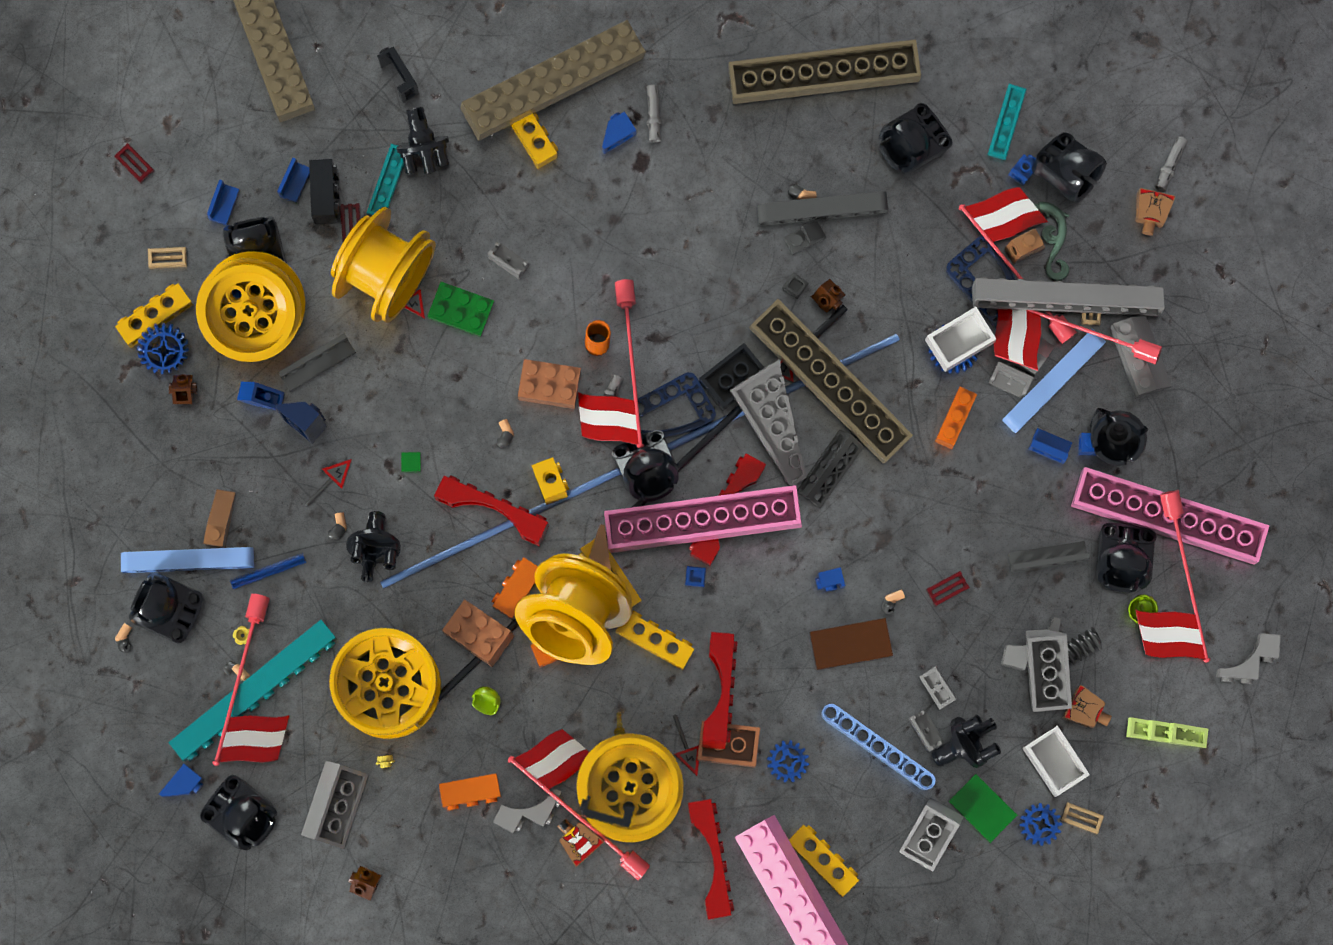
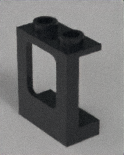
M394 46L381 50L379 55H377L380 67L383 68L393 63L405 82L397 87L401 101L405 103L419 95L417 83Z
M587 795L586 800L582 799L580 811L583 812V817L629 829L634 808L626 806L622 819L589 810L591 797Z

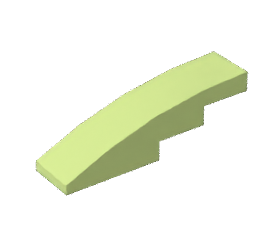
M1128 718L1126 737L1206 748L1208 729L1177 723Z

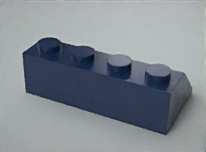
M306 402L277 404L275 406L282 419L312 444L327 428L326 419L320 412V409L313 403L308 405Z

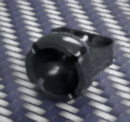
M924 103L917 104L910 111L885 124L879 133V140L883 141L880 144V149L885 160L892 168L898 171L902 170L904 173L912 172L936 157L944 155L953 144L943 124Z
M1064 132L1053 138L1039 151L1033 163L1032 172L1060 190L1062 195L1068 200L1080 202L1094 187L1084 176H1090L1095 181H1098L1106 168L1107 162L1099 153L1086 148L1075 140L1072 134Z
M273 217L247 219L236 222L233 226H226L223 229V239L228 257L240 252L260 251L274 255L287 263L277 222Z
M1103 408L1096 409L1089 426L1091 427V444L1097 457L1105 463L1115 466L1127 465L1128 461L1132 463L1139 459L1146 447L1148 428L1143 425L1138 417L1130 412L1121 410L1111 412ZM1116 424H1121L1124 426V428L1122 430H1116L1114 426Z
M658 430L641 435L642 444H644L642 448H638L635 444L624 442L612 450L613 459L626 490L633 498L638 500L640 497L643 501L648 502L659 500L670 494L674 489V484H677L679 480L678 466L663 432Z
M1105 523L1098 537V581L1103 583L1106 588L1117 592L1130 593L1137 591L1138 587L1141 590L1146 588L1150 584L1153 575L1156 533L1151 529L1140 526Z
M152 572L142 582L134 597L129 619L135 625L172 642L182 643L190 633L204 600L201 592L160 573ZM195 593L197 599L194 603H190L189 596ZM179 629L180 636L174 639L173 631Z
M230 775L208 800L201 811L200 818L202 822L210 826L235 848L250 850L252 845L258 846L270 834L276 822L274 816L277 815V811L268 799L246 781L236 775Z

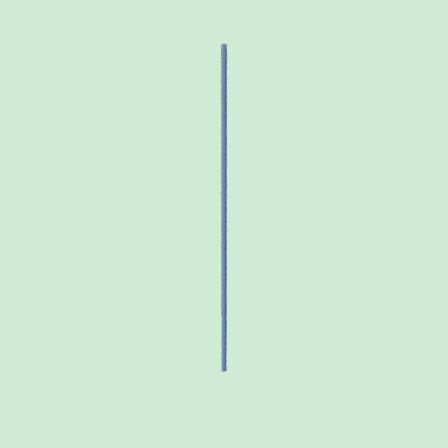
M894 334L840 360V362L847 366L900 339L897 334ZM801 380L796 381L785 387L786 393L789 394L806 385ZM742 411L735 419L745 415ZM726 416L668 443L670 450L710 432ZM618 468L568 491L567 498L548 505L543 503L530 509L529 514L534 516L619 476ZM507 520L384 579L380 583L384 589L514 525L510 520Z

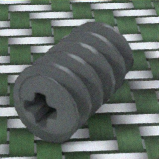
M1091 627V631H1085V636L1080 633L1078 634V639L1073 637L1071 638V643L1067 641L1068 659L1073 665L1076 664L1074 658L1082 661L1081 654L1089 657L1088 650L1094 654L1096 653V646L1100 650L1102 649L1100 637L1093 627Z

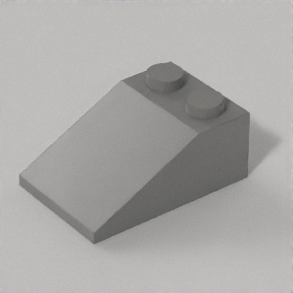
M930 797L899 852L927 869L934 871L964 816Z

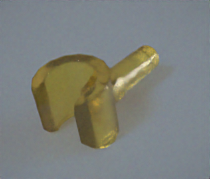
M616 713L617 728L614 729V736L626 734L625 729L622 727L621 713Z

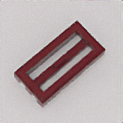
M128 143L114 155L140 183L145 178L147 179L150 173L154 172V169ZM129 150L148 170L145 172L125 151ZM122 154H123V155L132 163V165L142 174L141 176H139V175L120 157Z
M359 203L340 204L342 242L346 239L345 209H348L350 233L353 229L352 209H356V222L361 219Z
M961 571L926 590L934 605L937 606L970 587L966 583L965 578H963ZM957 577L960 579L933 594L932 591ZM961 583L964 586L952 592L951 594L941 598L940 600H936L937 596L960 585Z

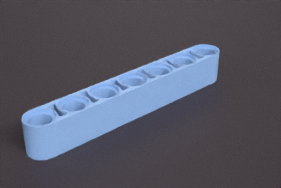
M1087 333L1002 421L1016 434L1106 341L1101 337Z
M253 547L121 553V573L254 568Z
M828 704L823 708L822 718L827 723L918 788L929 790L935 785L936 779L931 772L837 705ZM833 708L836 716L828 718L825 714L826 709ZM844 719H848L852 723V727L848 730L844 729L841 725ZM865 731L868 735L867 740H859L857 733ZM875 742L883 744L882 752H876L873 749ZM891 753H896L899 756L898 763L893 764L890 762L889 756ZM911 764L914 766L915 773L913 775H908L905 772L906 765ZM923 776H928L931 779L929 786L922 785L921 778Z

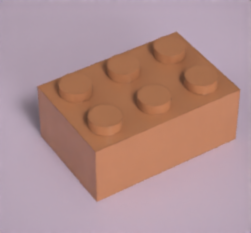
M524 359L518 400L575 409L581 368Z
M465 599L442 630L447 637L491 667H493L514 638V634L509 629Z
M704 721L701 722L697 761L756 767L760 727L728 724L727 731H731L730 743L726 742L725 749L702 747Z

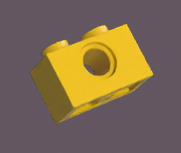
M552 457L531 465L546 505L568 497L566 491L569 490L566 479H561L560 473L563 472L559 462L555 463ZM549 478H556L554 483H547Z

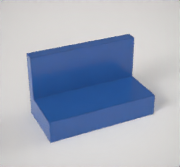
M292 158L277 190L279 197L297 204L310 176L309 167L298 163L295 158Z
M219 180L207 212L209 220L228 226L240 192L238 188L226 185L222 180Z
M1037 428L1028 449L1064 464L1069 455L1068 452L1072 442Z

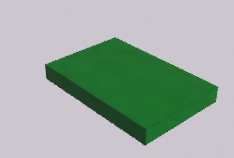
M977 774L948 801L989 843L1017 816Z

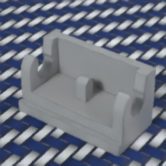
M498 241L495 243L494 249L488 252L490 260L518 279L522 277L530 265L529 262Z
M998 362L988 384L1023 399L1034 377L1002 362Z
M938 666L919 676L939 709L958 699Z
M925 709L908 719L927 752L945 743Z

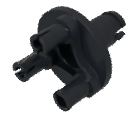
M423 107L406 110L410 128L409 142L396 147L400 158H403L405 174L417 172L414 160L415 154H418L422 159L424 174H428L430 171L435 172L436 169L432 156L434 154L433 150L435 151L438 167L449 165L445 149L447 148L446 143L449 142L448 136L434 137L433 131L428 127Z
M380 511L370 512L367 518L366 529L351 534L346 543L347 551L351 555V562L355 564L361 563L363 566L361 580L364 582L366 577L367 582L373 581L376 563H384L383 567L386 570H394L396 568V558L401 550L399 540L392 534L385 532L386 516Z
M975 715L967 721L961 717L954 718L950 724L952 733L950 741L933 750L932 757L935 763L942 767L960 758L965 759L972 767L979 768L987 763V760L1001 754L997 743H993L983 749L980 742L983 735L997 729L996 723H992L994 720L989 718L987 721L982 722L979 715Z

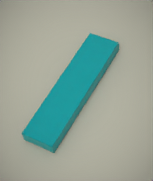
M1008 84L987 155L1006 160L1026 94V88Z
M392 143L390 145L366 212L369 216H372L382 207H390L404 167L403 158H400V154L397 153L396 147L398 145Z

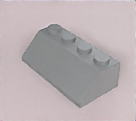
M1146 316L1131 317L1113 323L1110 327L1113 338L1133 345L1135 341L1139 342L1140 339L1156 344ZM1115 342L1135 399L1172 387L1161 355L1155 365L1135 358L1134 353L1131 352L1132 348Z
M1046 629L1025 631L1030 700L1033 712L1072 709L1067 634Z
M326 761L301 835L344 849L368 774Z

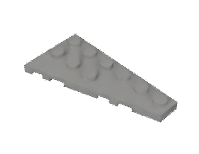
M777 359L730 389L788 486H794L807 476L798 445V437L794 428L795 424L784 385L785 381L781 372L780 360Z

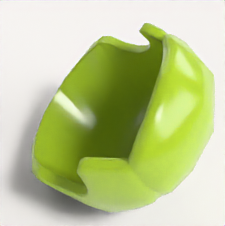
M1141 594L1130 601L1128 612L1132 620L1138 623L1135 610L1153 613L1158 612L1159 609L1157 601L1152 596Z
M481 686L472 695V705L479 712L486 715L497 713L501 704V698L496 690Z

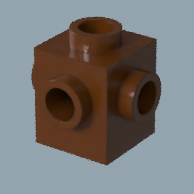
M829 279L815 291L811 298L821 309L828 313L832 309L837 310L843 304L841 300L846 294Z
M180 374L173 376L172 383H169V394H172L173 404H192L194 394H197V383H194L193 375Z
M360 866L357 873L353 871L349 879V883H351L349 892L370 901L382 875Z

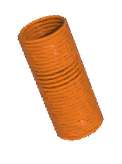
M595 320L587 326L585 347L592 355H603L609 349L611 330L606 322ZM601 334L606 340L598 343L592 341L590 336Z

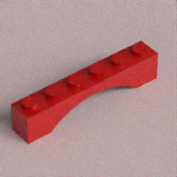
M747 453L744 458L740 456L735 465L738 467L735 474L731 473L726 481L729 485L725 491L722 489L718 496L739 493L745 488L756 484L766 464ZM719 539L692 542L689 548L691 550L690 556L711 566L720 550Z
M451 475L449 477L443 476L434 494L436 501L452 508L477 505L501 513L513 523L523 540L539 547L549 528V523L545 517L536 514V516L529 514L530 511L521 506L519 508L511 506L512 503L506 499H501L500 501L494 498L495 495L488 491L482 493L477 490L476 486L470 483L464 485L460 483L458 478Z
M711 632L709 658L715 665L720 677L721 697L713 713L704 721L702 747L725 749L726 742L730 743L731 731H727V725L731 724L732 713H729V706H733V695L730 694V688H734L735 677L731 676V672L736 668V659H733V652L737 653L738 642L734 641V634Z
M711 799L688 803L691 823L705 837L713 856V882L705 898L707 918L709 920L731 916V912L734 911L733 900L728 898V892H731L729 880H725L724 875L725 872H728L726 861H722L721 853H724L723 842L718 841L717 834H720L721 830L719 822H715L714 815L717 814L716 802L712 803Z

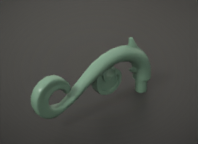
M1038 202V204H1034L1041 213H1045L1047 217H1049V214L1053 216L1058 224L1057 236L1052 235V232L1056 231V228L1052 225L1044 227L1041 233L1046 243L1055 244L1046 263V274L1054 281H1062L1069 274L1068 264L1058 259L1056 263L1061 266V271L1058 273L1052 271L1051 264L1064 244L1067 234L1065 217H1069V214L1063 212L1052 203Z

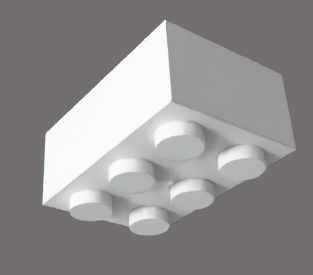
M974 307L927 335L925 341L943 370L947 372L994 344L996 337L977 307Z
M1058 726L1022 748L1054 797L1059 796L1090 775Z

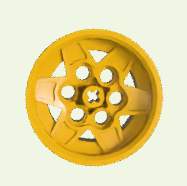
M376 628L362 632L350 639L341 648L333 662L330 672V692L333 702L346 721L367 735L381 739H396L410 735L429 721L439 703L441 677L438 666L423 645L405 632L391 628ZM392 649L400 650L405 654L395 658ZM370 653L368 662L360 661L365 655ZM381 660H387L389 663L388 667L384 670L379 669ZM400 667H405L407 670L406 675L403 677L397 676V670ZM418 671L421 674V686L412 681V677ZM366 672L373 673L371 681L366 682L363 680V675ZM383 680H389L388 687H381ZM350 681L358 685V688L352 694ZM403 686L409 688V693L406 696L399 695V690ZM369 691L375 692V698L372 701H367L365 697ZM388 698L393 699V706L391 708H385L383 705L384 701ZM401 704L412 706L410 710L400 716ZM375 708L378 719L367 716L364 712Z

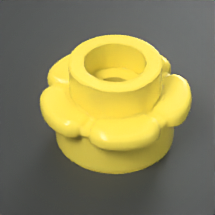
M245 626L238 627L233 632L235 642L239 645L246 644L250 629H247Z
M392 755L377 756L376 765L380 764V768L392 767L391 763H394L395 760H393Z

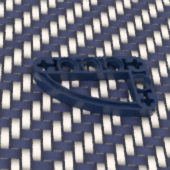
M984 236L974 240L951 259L946 266L948 276L971 302L972 286L969 288L964 287L962 280L970 278L973 285L975 277L968 269L988 252L997 262L1004 277L1007 280H1015L1012 270ZM980 241H986L987 248L982 247L977 253L975 249L979 247ZM966 252H972L974 254V260L966 261L964 259V254ZM951 265H958L959 273L962 274L964 271L966 274H963L958 280L959 274L956 271L951 272ZM977 308L996 330L997 322L995 323L993 320L998 318V309L995 316H989L987 308Z
M691 372L684 373L638 398V403L644 406V411L639 414L641 418L686 394L699 419L679 427L658 430L663 432L665 438L683 435L713 422L716 412L699 380ZM686 377L689 379L693 378L692 386L686 384L682 387L684 390L681 391L680 385L677 382L680 381V384H683L686 381ZM671 385L675 386L678 390L677 394L673 396L669 395L666 391ZM695 393L703 395L704 399L701 403L693 401L692 397ZM654 394L659 395L661 398L660 403L657 405L650 402V397ZM705 403H707L708 405L705 406V409L707 410V412H712V414L710 415L711 418H703V409L701 408L700 410H698L697 407H701ZM641 430V435L646 434V433H649V432H652V431H649V430Z

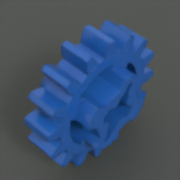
M792 740L789 741L788 745H786L785 741H782L781 747L775 744L776 751L770 750L769 752L772 754V757H767V760L771 761V764L767 765V767L773 768L770 774L776 773V780L783 777L784 783L787 782L788 778H790L791 782H794L795 776L801 779L800 772L806 773L807 771L804 769V766H809V763L805 762V759L809 756L803 755L806 749L800 750L799 743L793 746ZM789 749L795 750L799 755L794 756L790 753ZM782 751L781 759L775 761L777 753ZM786 756H788L789 759L794 760L790 764V767H788L787 764L782 763L786 759ZM801 762L799 770L794 772L795 764ZM777 768L785 769L787 774L781 773Z
M1039 803L1038 808L1031 805V811L1028 809L1024 810L1027 815L1020 817L1024 820V823L1019 824V826L1024 827L1021 834H1027L1026 841L1033 839V845L1039 841V845L1043 846L1044 841L1047 844H1051L1050 838L1057 839L1055 833H1061V830L1057 828L1062 823L1057 821L1061 816L1054 815L1056 809L1050 811L1048 804L1043 808L1042 803ZM1041 811L1039 817H1031L1033 813ZM1048 816H1050V817L1052 818V820H1053V825L1050 824V822H1049V820H1048ZM1043 820V824L1046 826V828L1043 827L1041 829H1038L1039 825H1037L1035 822ZM1028 824L1032 826L1033 834L1030 832ZM1043 832H1051L1048 836L1040 838Z

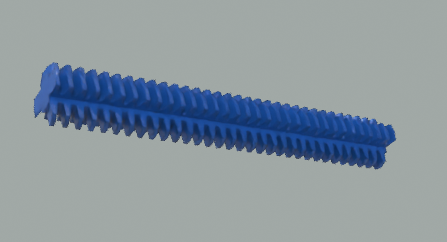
M303 553L300 556L297 554L295 558L294 556L293 558H288V560L286 558L284 562L281 560V562L279 561L275 565L272 564V566L270 564L268 568L265 566V568L263 567L259 571L256 569L254 573L253 571L252 573L249 572L250 574L247 573L243 577L240 575V577L238 576L234 580L231 579L230 582L233 589H236L243 585L245 586V584L261 580L263 577L266 578L270 575H275V573L286 571L288 568L291 569L297 565H302L304 562L306 563Z

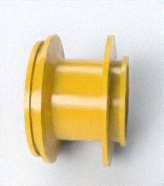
M382 207L372 217L366 215L357 222L336 255L331 269V276L335 278L332 286L333 297L340 299L353 287H356L375 299L371 311V319L375 322L383 320L389 323L403 310L420 285L433 258L436 243L430 239V233L426 230L420 231L409 243L388 231L391 210L387 207Z
M260 251L240 252L220 262L203 282L196 301L197 322L207 342L222 355L243 362L262 361L280 353L294 338L305 314V293L295 271L280 258ZM251 286H259L261 290L260 293H253L251 291ZM232 290H240L242 296L235 298L232 295ZM264 300H272L274 307H266ZM247 305H249L250 308H253V311L251 313L249 312V310L245 311ZM227 308H234L236 315L230 316ZM259 318H266L269 324L262 326L259 323ZM243 321L247 322L250 329L241 326L240 323Z
M575 554L551 556L540 563L535 571V583L541 594L525 596L518 602L515 608L516 621L531 642L549 656L568 663L600 664L606 661L613 651V642L606 629L621 627L631 617V594L624 582L615 573L594 560Z
M620 734L600 742L586 756L578 773L577 797L580 806L582 799L586 800L588 795L591 797L589 810L622 819L625 812L623 805L627 802L633 803L635 808L629 829L590 818L586 819L597 831L610 839L620 842H640L658 835L674 820L683 797V777L675 757L660 742L640 734ZM627 764H636L637 771L632 774L626 771ZM615 771L619 774L620 778L617 782H611L608 779L610 772ZM645 774L653 776L654 780L649 785L644 784L642 781V777ZM628 782L635 784L634 792L632 793L624 789L627 787L626 783ZM610 791H615L618 794V799L615 802H610L607 799V794ZM648 793L652 796L650 804H643L641 802L643 794Z

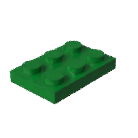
M440 282L427 317L481 337L494 305V300Z

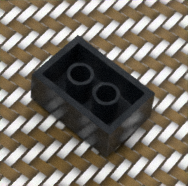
M332 159L309 160L311 217L315 224L338 223V218H341V209L337 202V199H340V188H338V183H336V181H339V169H337V165H334Z
M743 343L699 378V382L720 409L724 411L736 401L730 389L765 367L747 345Z

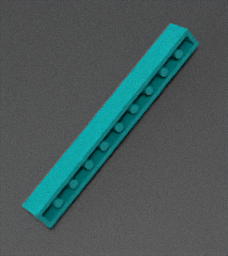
M322 620L318 621L239 685L231 717L243 716L248 711L253 712L260 706L259 702L264 698L267 700L272 697L277 687H284L290 682L289 678L292 675H299L305 670L304 666L308 662H315L320 658V653L324 649L328 651L336 644L334 641L337 638ZM233 691L168 742L182 761H192L199 755L197 753L199 750L210 747L214 743L213 739L218 735L221 737Z

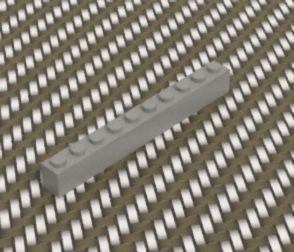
M987 277L975 278L972 285L973 307L1141 316H1160L1165 308L1163 287H1156L1154 285L1144 287L1135 284L1124 286L1119 284L1103 285L1100 283L1083 284L1081 282L1064 283L1062 281L1045 282L1043 280L1026 281L1025 279L1007 280L1006 278L988 279Z

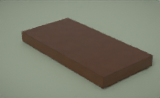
M886 618L810 632L817 670L893 656Z

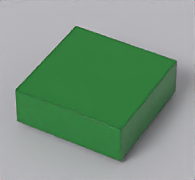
M401 452V472H421V452Z

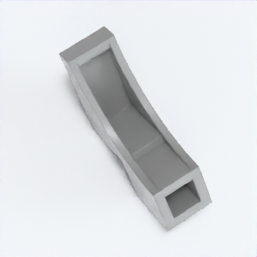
M1052 618L1047 630L1062 633V619ZM1006 645L1001 665L1024 671L1028 667L1026 645Z
M1263 633L1257 635L1256 645L1251 655L1236 667L1218 669L1216 678H1222V682H1233V679L1241 680L1243 684H1253V681L1258 680L1260 659H1262L1261 662L1273 663V660L1279 658L1280 635Z
M554 788L552 792L563 800V797L560 796L562 792ZM549 795L542 803L527 809H513L501 805L493 823L512 833H515L516 830H521L525 822L522 820L523 817L544 827L545 824L549 825L554 817L552 811L555 806L558 808L560 803Z

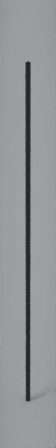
M844 305L839 307L813 334L819 338L848 309ZM783 362L781 363L780 367L783 373L788 367ZM739 404L677 463L678 472L742 412ZM640 498L632 507L644 506L648 501H643ZM516 618L506 627L511 632L519 626ZM475 656L441 689L439 702L482 660Z

